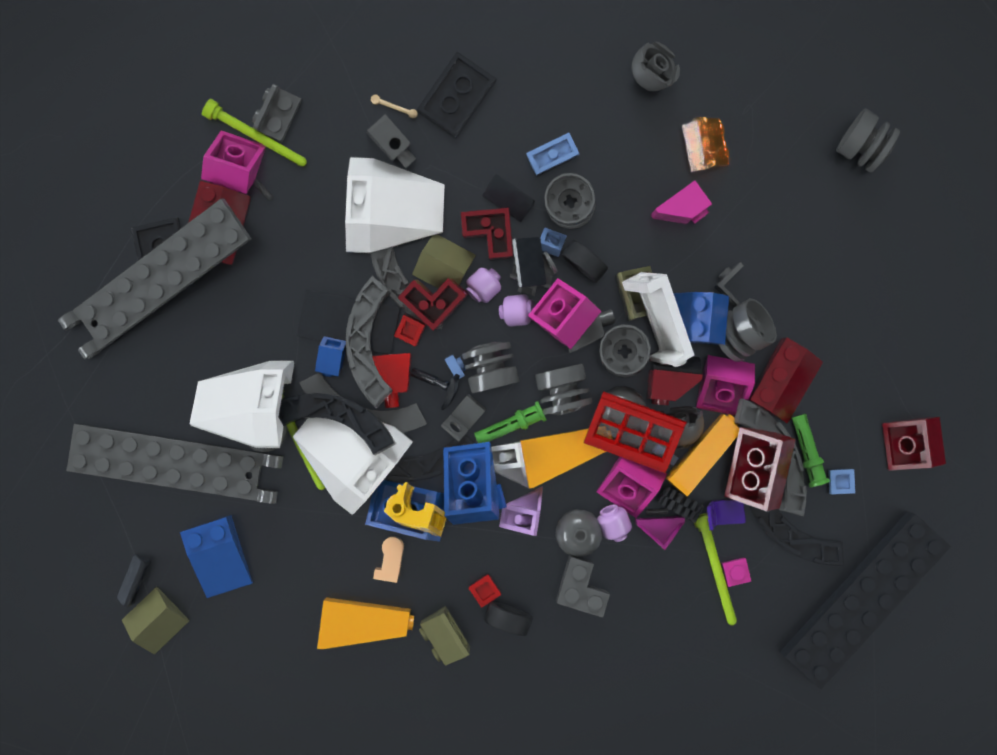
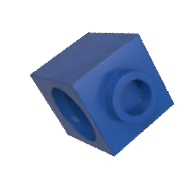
M324 336L319 344L315 371L329 377L339 376L343 368L346 341Z

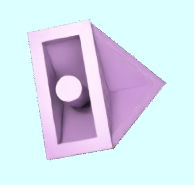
M543 486L507 503V507L502 508L499 527L537 536Z

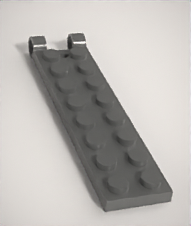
M220 199L74 310L60 317L58 322L64 331L72 329L81 321L84 323L94 339L81 346L78 351L84 360H88L249 242L251 237L226 200ZM94 320L98 322L97 327L93 323Z
M74 424L66 471L276 504L278 491L258 488L261 466L282 468L284 456ZM247 472L252 473L251 479L246 477Z

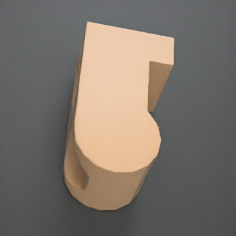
M390 536L383 542L382 551L384 558L382 568L376 567L373 579L398 582L404 550V543L401 538Z

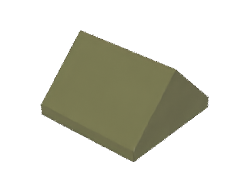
M438 234L432 235L422 250L412 275L438 289L448 278H452L457 284L461 285L476 255Z
M651 266L623 271L615 275L627 321L646 317L647 313L640 293L625 291L622 282L641 272L652 273Z
M155 587L122 619L132 642L154 655L190 621L158 587Z

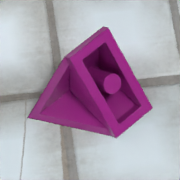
M683 516L634 518V521L638 527L666 550L684 525L685 518Z

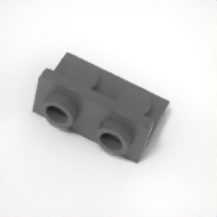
M272 84L271 89H266L262 98L263 106L261 110L255 112L252 123H254L253 128L282 143L302 99Z

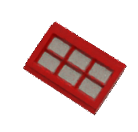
M603 391L583 443L666 473L684 431L686 421Z

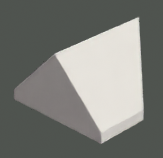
M521 442L492 446L495 473L528 488Z

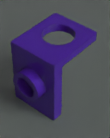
M733 499L711 501L707 506L709 530H714L717 525L746 522L744 503Z

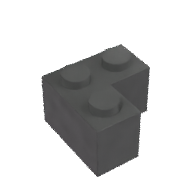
M569 555L556 596V603L603 618L610 594L607 590L588 585L594 563L581 557Z

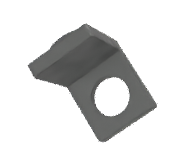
M741 262L733 269L727 267L718 276L721 280L714 286L721 294L729 296V303L733 307L739 305L740 302L724 285L744 266Z
M468 394L443 422L441 427L457 441H460L486 411V408ZM450 424L457 426L460 432L453 430Z

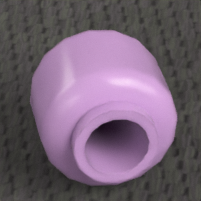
M479 268L467 279L466 292L477 303L480 301L487 303L500 292L501 284L499 280L501 277L492 268L490 270Z
M525 294L505 297L503 305L499 306L500 319H504L510 327L528 325L531 322V318L528 315L535 307L534 301Z
M615 504L609 505L600 511L597 520L602 529L603 537L615 542L626 539L627 534L632 529V523L627 511Z

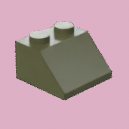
M446 606L421 620L420 625L422 628L419 631L425 641L430 640L434 648L431 650L438 662L442 660L446 666L470 654V645Z

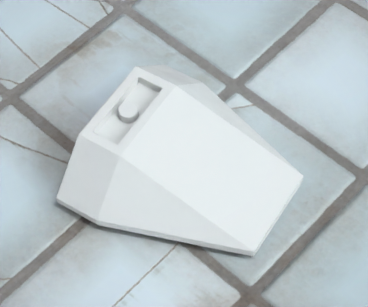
M350 157L347 175L345 220L346 252L373 253L443 233L445 185L374 158Z
M268 361L198 381L190 425L255 448H280L284 426L278 416L284 384H291L294 361Z
M308 418L293 438L333 500L352 515L365 503L413 442L396 427L382 422L391 433L396 444L377 455H373L365 441L348 426L334 420Z

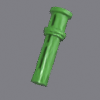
M537 401L534 406L523 411L519 409L515 412L514 416L474 432L478 443L490 442L517 429L522 428V430H526L529 425L541 420L544 422L547 419L543 414L539 401Z
M807 414L793 417V424L805 460L803 468L807 470L810 480L809 488L829 483L830 480L826 478L822 465L824 460L818 455Z

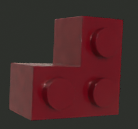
M509 208L461 212L462 234L464 238L487 236L490 260L513 258Z
M448 278L434 294L417 279L409 284L398 299L434 331L441 326L469 294L452 278Z

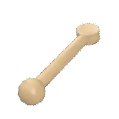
M378 95L371 97V102L374 105L382 104L408 114L410 118H416L418 115L415 109L408 110L384 101Z

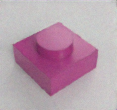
M745 557L721 563L727 587L751 582Z

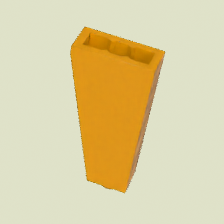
M720 414L667 473L665 479L681 494L688 496L738 436L739 424L734 422L735 418L732 415Z
M605 425L599 426L596 434L613 440L611 430H607ZM589 428L520 440L529 489L606 451L583 443Z
M326 597L323 601L317 649L405 637L408 630H413L415 616L410 615L411 609Z

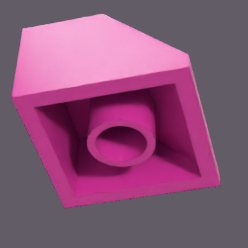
M221 130L203 156L201 179L247 194L256 178L266 146Z
M693 181L657 207L651 216L653 219L687 224L692 220L695 224L709 213L707 208L712 203L697 182Z
M557 278L529 313L528 317L558 341L572 349L601 311L586 296Z
M708 355L702 371L703 378L700 381L696 408L736 415L739 399L749 401L755 384V364L743 361L736 362L732 359Z
M619 457L598 488L597 493L618 505V507H623L627 513L637 518L659 492L667 473Z

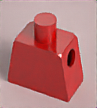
M411 353L373 356V361L380 376L393 390L384 400L385 408L399 407L398 393L409 391Z

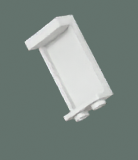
M641 272L623 281L622 284L625 291L640 293L655 335L659 351L650 355V361L673 365V367L684 365L687 359L694 356V352L667 274Z

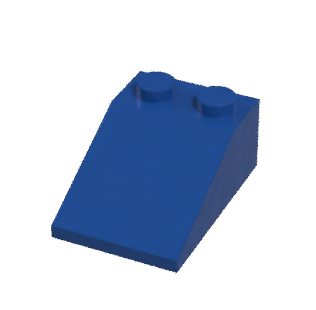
M710 292L673 293L690 343L725 345L729 296Z
M484 442L443 448L445 517L453 525L499 520V496L491 443Z
M383 480L372 493L365 525L440 542L441 537L402 526L384 512L388 499L392 495L397 494V486H403V484ZM413 486L414 491L410 503L413 511L423 510L425 503L434 504L444 511V493Z
M231 515L180 532L187 556L207 598L253 583Z

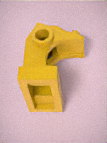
M407 482L403 486L398 485L396 488L398 490L397 494L392 495L388 499L384 512L402 526L441 537L447 519L445 512L430 503H425L423 510L413 511L410 503L414 487Z

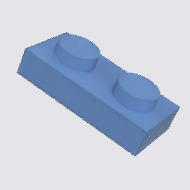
M567 133L526 153V156L536 176L579 156V152L570 133Z

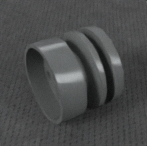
M865 108L853 121L836 151L849 160L859 152L861 155L858 165L861 167L870 159L866 166V171L872 173L892 152L900 134V129L894 127L886 135L890 123L885 122L879 129L875 128L879 116Z
M574 173L561 174L554 178L546 188L544 195L545 207L551 220L559 227L566 229L580 228L593 217L596 208L594 189L583 176ZM571 198L572 201H577L574 203V208L570 209L569 205H566L567 199Z
M751 298L734 307L733 311H728L725 345L719 344V346L730 359L741 362L753 355L756 350L760 351L776 341V327L768 311L761 303Z
M623 324L615 326L605 333L600 343L599 353L602 365L609 373L616 377L628 378L636 376L645 368L649 361L651 347L647 336L642 330L632 325ZM624 346L632 353L628 354L626 359L621 354H618V351H621Z
M510 342L487 343L473 347L468 352L462 354L463 360L474 358L475 362L465 365V369L477 370L476 375L468 378L471 394L520 382L516 366L505 367L504 365L505 361L513 358V354L502 356L501 351L511 348Z
M584 364L534 375L537 389L541 391L549 390L550 395L540 399L541 403L552 401V407L542 409L544 415H562L575 412L593 403L592 398H580V394L590 392V389L578 388L577 383L587 379Z

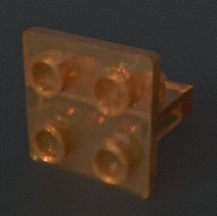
M697 117L693 118V122L682 125L691 172L715 166L729 165V150L725 145L724 139L725 129L720 119Z

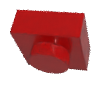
M404 314L394 336L413 346H417L427 324Z
M489 574L468 587L481 608L501 595L500 590Z

